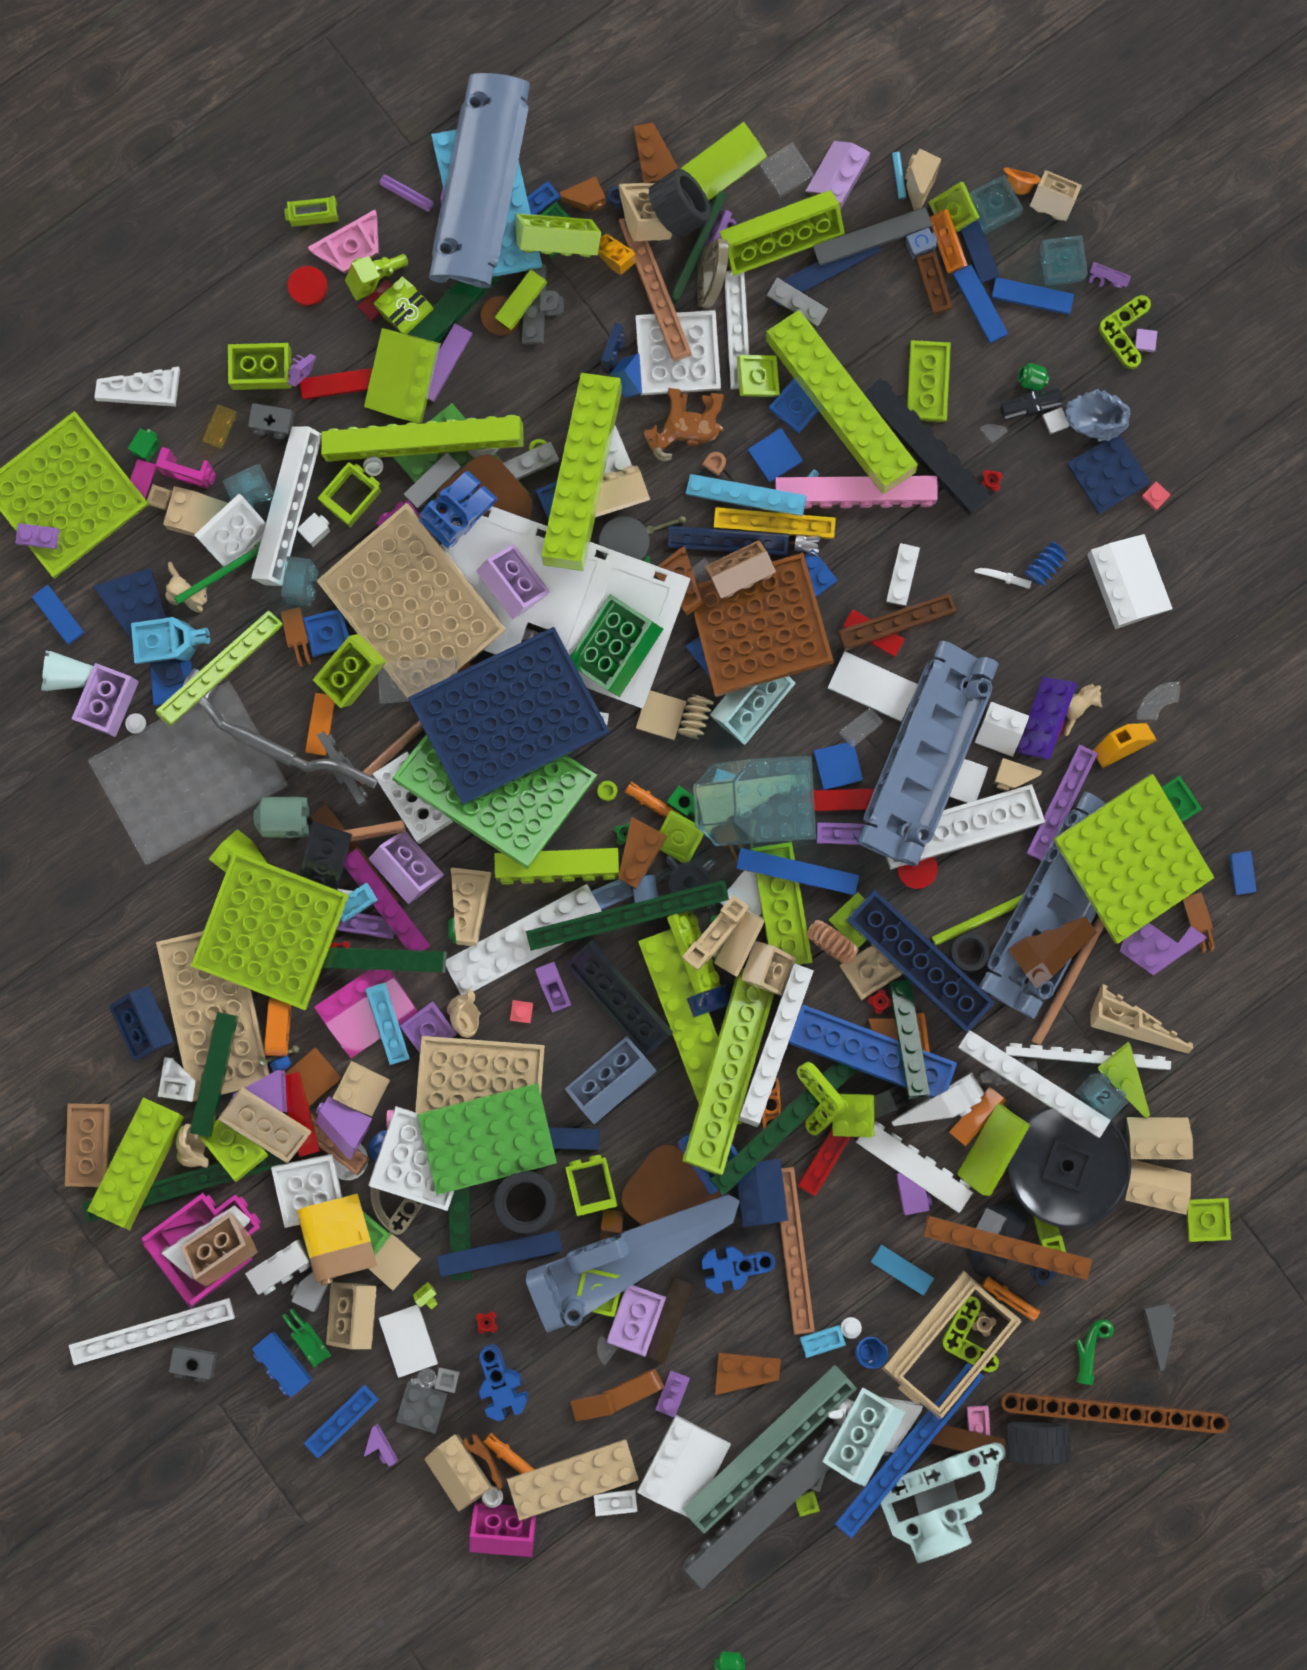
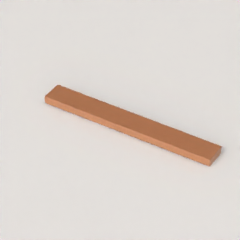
M625 218L620 219L619 225L628 248L635 253V266L672 361L676 362L692 356L691 349L648 240L633 241L627 229Z
M794 1167L782 1168L789 1220L780 1222L793 1330L794 1335L815 1333Z

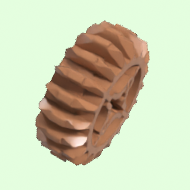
M816 920L811 924L806 933L807 937L814 944L845 965H849L859 952L858 947L823 921Z

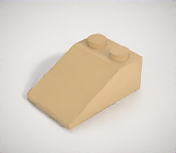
M654 183L619 184L627 229L633 241L671 239L672 233L657 218L649 200V188Z
M174 486L163 525L168 530L195 536L228 503L195 491Z

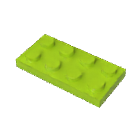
M693 910L667 917L681 956L702 936L698 926V919ZM712 957L699 970L683 959L695 994L721 987L719 975L712 963Z

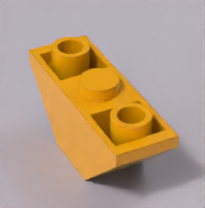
M608 234L600 237L598 255L611 270L622 275L636 263L633 250Z
M1147 723L1126 724L1109 733L1093 751L1098 753L1096 759L1103 769L1156 742L1157 739Z

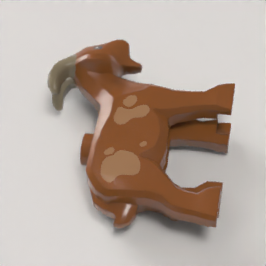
M668 388L671 408L662 433H657L656 425L652 430H645L644 432L646 442L657 459L661 461L671 460L672 454L662 451L676 440L685 441L689 446H698L699 443L706 444L715 440L719 432H723V427L716 423V418L721 411L724 399L723 394L711 393L710 396L702 395L705 411L701 415L699 413L686 412L688 393H680L681 389Z

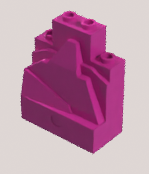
M202 1193L141 1238L143 1246L190 1309L250 1263L252 1258L250 1257L206 1287L194 1278L191 1279L162 1254V1250L177 1243V1240L195 1232L200 1226L208 1224L212 1219L233 1206L237 1207L250 1219V1222L244 1228L250 1236L260 1229L258 1224L261 1222L254 1213L250 1214L246 1209L248 1204L242 1196L238 1198L235 1194L215 1209L213 1206L216 1204L209 1195L205 1196Z

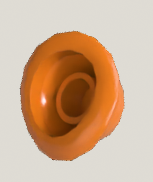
M1008 167L1003 168L1007 174V189L1012 193L1026 195L1032 190L1034 184H1038L1041 181V178L1035 174Z

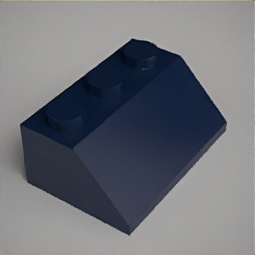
M149 986L130 992L109 1006L133 1061L150 1055L174 1042Z
M781 1159L760 1161L738 1182L743 1227L789 1220Z

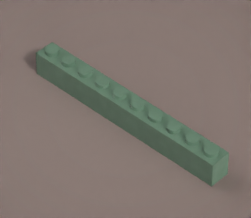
M834 1365L683 1508L685 1513L703 1533L707 1532L828 1417L830 1412L836 1410L854 1393L857 1388Z

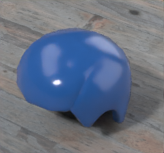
M865 1337L858 1342L855 1348L856 1360L867 1369H879L885 1365L888 1359V1348L878 1338Z

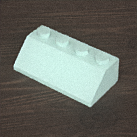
M787 676L728 693L712 711L710 716L722 728L745 745L795 685V682Z
M862 1388L822 1462L853 1482L866 1486L901 1422L905 1411L869 1390Z

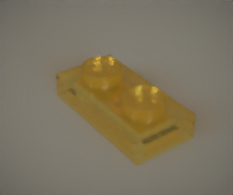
M218 404L202 441L222 450L237 412Z

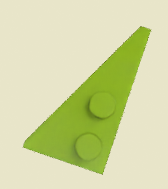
M1127 1042L1099 1065L1098 1069L1147 1119L1150 1116L1131 1045Z

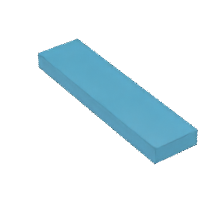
M386 983L366 988L389 1064L392 1065L410 1059Z

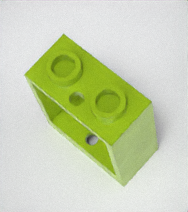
M348 462L321 493L318 500L351 528L381 493V489L379 487L380 483L372 476L370 478L363 474L365 471L358 464L353 466ZM351 474L372 490L352 515L348 514L330 499Z
M600 1154L589 1157V1162L581 1163V1159L569 1162V1167L565 1168L577 1216L618 1206L606 1157L601 1158ZM602 1164L610 1199L581 1206L572 1171Z

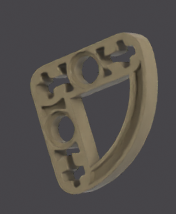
M717 238L701 250L697 259L698 307L710 308L720 294L728 262L729 245L726 239Z
M373 1187L370 1189L371 1202L376 1216L384 1227L395 1235L402 1234L407 1230L424 1204L420 1203L419 1205L417 1201L405 1198L390 1219L382 1206L380 1189ZM407 1202H412L415 1205V1211L412 1214L404 1211V1205ZM399 1212L405 1217L410 1218L408 1222L404 1219L401 1223L403 1229L394 1230L395 1225L393 1221L397 1222L402 1217L398 1215Z

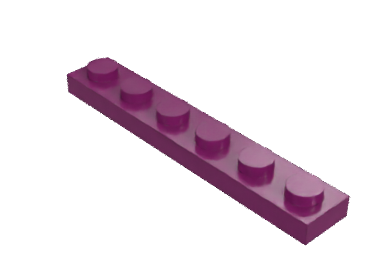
M355 849L348 854L344 867L359 886L365 883L369 884L378 899L373 905L406 949L425 951L430 947V944L361 853Z

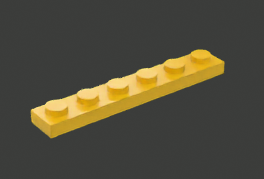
M716 507L714 529L789 534L790 536L802 535L806 537L820 535L819 538L834 539L836 518L803 515L802 517L786 513Z

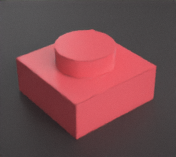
M1155 482L1141 498L1156 511L1170 497V494L1159 483Z
M513 1000L510 1021L531 1023L533 1003Z

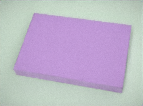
M634 1285L625 1289L606 1343L645 1357L666 1297Z

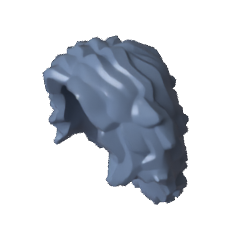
M1096 389L1089 393L1086 392L1083 396L1078 395L1076 399L1068 401L1066 405L1068 408L1065 410L1067 415L1066 421L1069 422L1070 426L1076 432L1097 438L1099 442L1103 440L1110 441L1112 438L1118 437L1129 426L1128 419L1131 414L1129 406L1124 404L1116 395L1112 396L1105 390L1101 392L1099 389Z

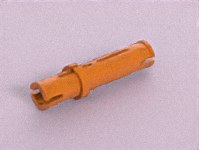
M632 781L625 790V793L638 800L640 805L644 804L664 818H667L671 810L682 815L651 795L649 790L645 791Z
M989 1276L983 1281L981 1287L995 1295L998 1301L1002 1300L1032 1322L1039 1316L1040 1310H1037L1009 1291L1007 1286L1000 1285Z
M490 1433L486 1440H484L483 1444L495 1452L498 1459L502 1458L518 1473L522 1474L534 1470V1468L514 1453L507 1443L501 1442L493 1433Z

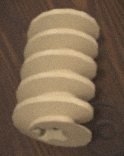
M692 694L693 697L687 700L691 705L685 706V710L689 713L683 714L686 721H681L680 723L684 728L678 729V733L699 740L697 735H704L699 730L700 727H706L702 720L709 719L704 712H711L707 704H713L714 702L705 697Z

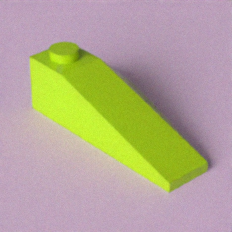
M238 829L224 840L209 858L210 861L224 872L228 869L234 851L267 863L256 844Z

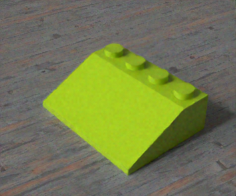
M382 328L364 407L416 423L423 422L441 343Z

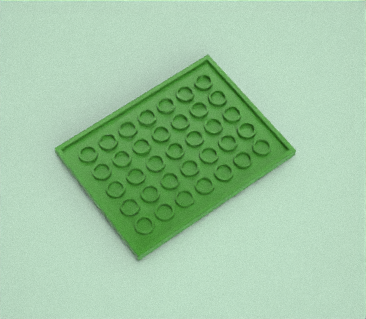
M426 735L394 774L392 781L528 869L595 781L597 775L566 755L463 806Z

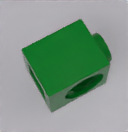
M140 428L128 449L142 460L150 462L161 442L155 432L150 429L145 431Z
M678 786L668 799L667 804L687 818L689 814L693 816L698 810L699 806L697 803L699 799L681 786ZM687 798L690 801L689 807H680L678 804L679 800Z

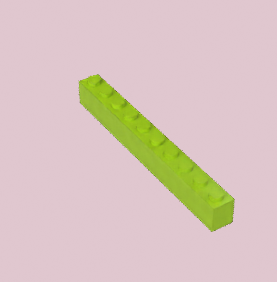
M507 415L502 418L489 416L485 419L467 418L463 421L454 419L447 420L446 422L428 421L425 424L411 422L399 426L389 424L386 427L372 425L361 429L350 427L347 430L329 429L328 431H322V455L326 462L367 459L372 456L380 458L523 447V423L520 416Z

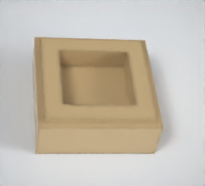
M152 485L147 502L150 506L166 511L172 491Z

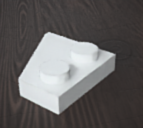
M164 1058L158 1097L192 1101L196 1081L172 1058Z

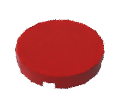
M303 266L296 269L290 275L288 291L292 299L299 305L311 306L320 303L325 298L328 284L323 272L318 268Z
M934 857L919 861L918 866L907 864L897 867V875L901 882L907 887L914 889H923L929 886L935 880L938 872L937 862Z

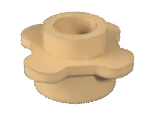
M979 1312L976 1322L972 1325V1329L982 1332L983 1336L987 1337L991 1334L990 1331L993 1326L996 1325V1320L986 1316L985 1312Z

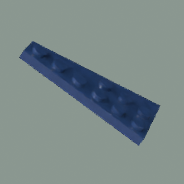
M151 568L93 586L131 640V623L167 618ZM171 659L149 662V665L166 688L185 681L180 660Z

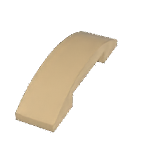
M733 895L698 941L694 942L682 956V959L699 970L727 940L750 907Z

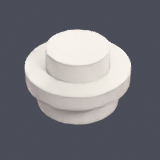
M368 457L363 463V469L368 475L377 476L383 470V462L378 457Z
M131 714L126 719V728L133 734H139L146 728V720L140 714Z
M849 1317L843 1320L841 1332L845 1337L856 1338L861 1333V1324L856 1318Z
M493 1486L492 1489L482 1495V1500L486 1506L495 1508L502 1503L503 1493Z

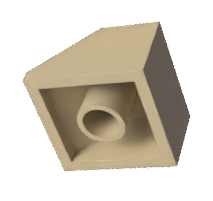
M1045 170L1030 207H1033L1037 212H1045L1052 215L1056 220L1067 221L1082 185Z
M755 941L741 980L782 996L796 958L775 946Z
M351 1061L333 1099L372 1117L390 1079Z

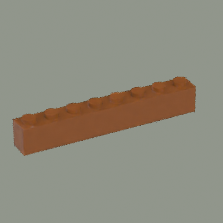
M928 1215L922 1236L1085 1280H1088L1092 1259Z

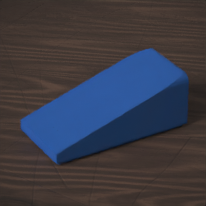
M1251 851L1228 855L1235 894L1256 892Z

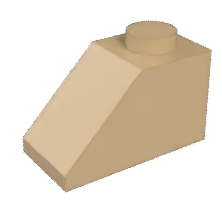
M1003 758L1000 761L993 784L998 785L997 788L1003 791L1014 790L1038 778L1042 771Z

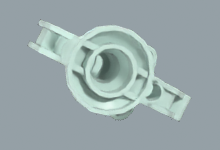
M996 1442L983 1445L907 1473L894 1486L905 1484L906 1488L901 1491H895L893 1487L883 1499L881 1505L893 1536L911 1545L917 1563L942 1556L972 1543L964 1523L982 1514L979 1502L991 1495L995 1489L999 1463L1006 1454L1002 1444ZM993 1450L999 1451V1454L997 1456L993 1455L986 1459V1454L992 1452ZM972 1455L979 1457L980 1464L978 1466L972 1464ZM935 1471L941 1473L939 1477L929 1478V1475ZM977 1471L982 1473L986 1485L983 1492L901 1522L897 1520L892 1506L893 1502L949 1483ZM948 1510L956 1512V1520H951L948 1517ZM910 1524H915L918 1527L917 1534L910 1532Z

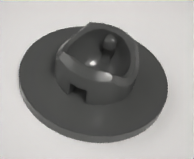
M631 517L612 519L604 526L599 538L600 546L638 560H642L645 557L650 543L649 534L645 526L640 521ZM602 552L603 556L607 558L608 554Z

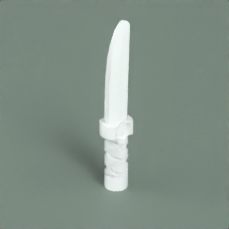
M978 568L974 571L978 574L1004 580L1007 584L1012 583L1030 589L1032 581L1013 576L1012 573L1007 574L987 568Z

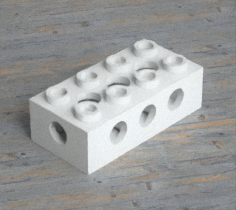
M406 752L373 773V775L378 779V783L415 840L420 844L453 821L420 798L413 803L409 802L408 797L412 793L392 781L394 774L410 756ZM427 810L429 811V816L424 820L420 819V812Z

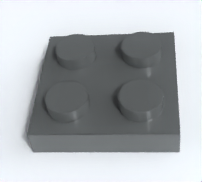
M408 1381L396 1422L436 1434L448 1392Z

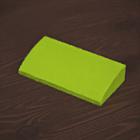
M743 122L681 169L690 173L706 194L708 201H710L718 192L725 190L764 161L767 155L750 129Z
M997 1103L957 1174L982 1195L991 1196L1030 1124Z

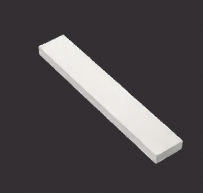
M726 271L724 282L731 389H739L737 356L749 355L744 272L733 276L731 271Z

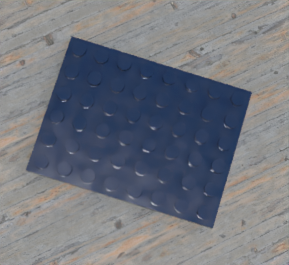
M555 627L408 697L463 806L610 734Z

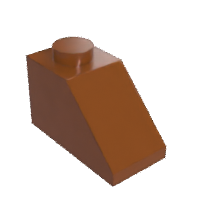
M596 176L559 192L562 203L586 212L591 210L598 211L606 204V197Z

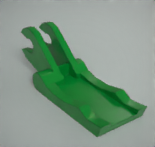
M294 1308L290 1309L293 1317L301 1325L297 1328L287 1314L282 1315L287 1324L294 1330L290 1335L315 1368L323 1360L329 1358L331 1354L309 1322H304Z

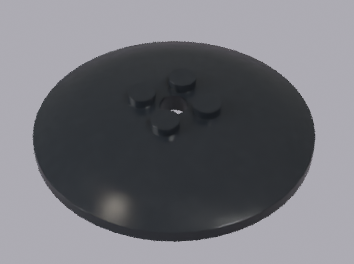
M1049 1106L1031 1115L1026 1120L1030 1127L1007 1166L1012 1190L1021 1205L1040 1221L1061 1228L1089 1226L1111 1214L1125 1196L1131 1177L1129 1148L1118 1127L1110 1121L1101 1137L1097 1138ZM1065 1160L1072 1162L1073 1167L1069 1172L1064 1171L1062 1168V1163Z

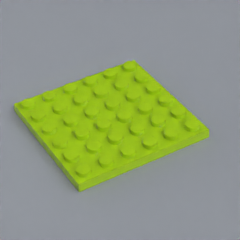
M75 411L0 469V511L13 528L17 531L18 523L58 528L60 530L57 550L28 546L54 579L149 505Z
M1154 774L1148 775L1053 839L1116 944L1214 878Z
M234 851L191 966L306 1010L350 895Z

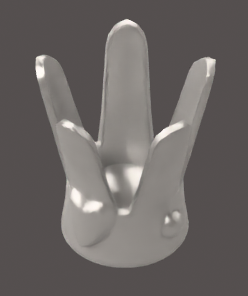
M797 535L796 541L790 542V544H795V551H804L818 556L811 552L813 549L816 553H819L818 545L811 542H819L820 535L810 537Z

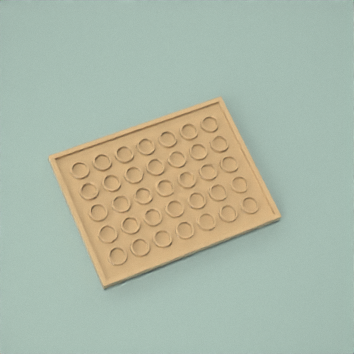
M406 503L322 575L317 582L357 634H360L387 661L383 667L408 698L455 675L505 633L507 629L433 534L419 522L420 518L411 506Z

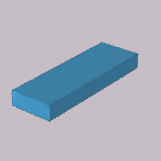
M880 1245L870 1261L923 1296L934 1280L932 1276L883 1245Z

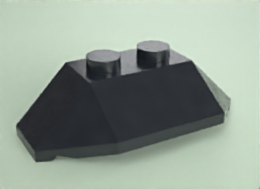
M1011 1199L986 1207L976 1228L1019 1240L1026 1227L1030 1213L1020 1202ZM968 1248L974 1271L985 1278L989 1276L994 1281L1009 1260Z

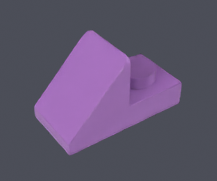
M376 1424L371 1429L364 1457L379 1448L380 1452L378 1455L382 1463H387L388 1466H391L398 1459L380 1426Z

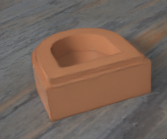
M712 452L704 460L702 466L719 477L726 466V459L720 452Z

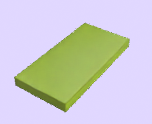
M910 341L907 407L910 411L914 410L919 415L920 421H947L951 347L949 342Z

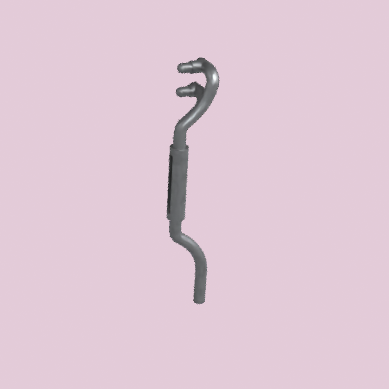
M192 669L185 679L183 686L200 671ZM219 685L214 687L198 702L219 729L231 734L233 739L289 767L293 765L306 772L329 769L343 773L371 788H374L377 784L378 779L343 762L331 759L305 761L297 757V753L241 725L235 726L225 721L211 703Z

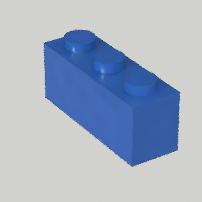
M275 1331L252 1348L254 1358L260 1364L264 1363L268 1368L266 1369L267 1374L273 1380L276 1378L280 1383L279 1389L285 1396H294L313 1380Z

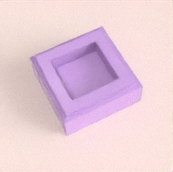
M1137 329L1136 349L1139 351L1155 352L1157 331Z

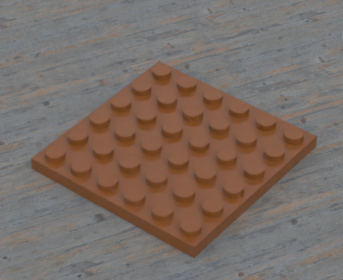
M804 553L773 561L772 564L776 572L769 579L759 580L752 587L742 588L728 598H720L712 580L697 584L703 604L693 612L716 697L834 663Z

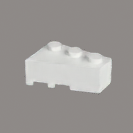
M301 1239L296 1240L285 1249L277 1252L274 1256L245 1273L257 1294L259 1295L264 1292L267 1295L276 1289L274 1285L281 1281L284 1284L294 1278L292 1273L297 1270L301 1273L311 1267L307 1248Z

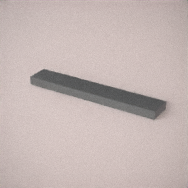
M926 207L814 245L813 250L819 266L906 237L928 227L932 228V223Z

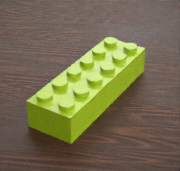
M831 190L719 231L720 239L728 241L727 265L733 276L845 234L840 206Z
M618 848L541 851L528 869L503 853H494L495 878L503 885L514 884L516 880H521L522 884L534 883V880L541 879L542 883H552L554 879H562L563 882H574L575 878H582L583 881H595V877H603V880H615V876H619Z
M143 1098L87 1211L130 1230L185 1117Z

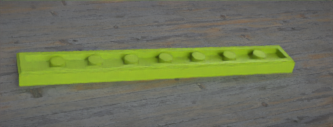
M268 610L162 704L155 714L171 727L283 626V623Z

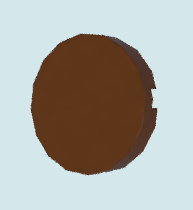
M493 297L482 307L480 314L482 325L492 335L507 336L513 333L519 326L520 320L510 330L495 319L497 313L509 299L508 297Z

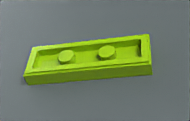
M530 270L497 313L495 319L512 330L548 282Z

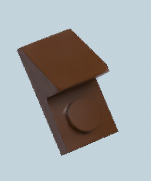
M604 1209L600 1240L622 1233L624 1211Z

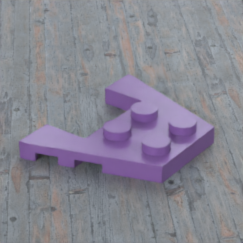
M1148 923L1123 940L1120 952L1155 976L1175 962L1176 959L1205 941L1206 936L1190 927L1179 943H1177Z

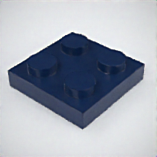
M614 324L601 358L602 371L610 373L611 368H615L619 358L617 356L618 349L622 350L625 343V333L621 324Z

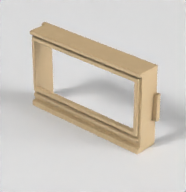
M963 1270L954 1284L889 1362L881 1369L900 1384L898 1389L916 1405L921 1403L938 1419L943 1418L1021 1321L1002 1303H998L983 1290L981 1285ZM973 1291H975L1005 1317L1009 1323L938 1408L903 1376Z

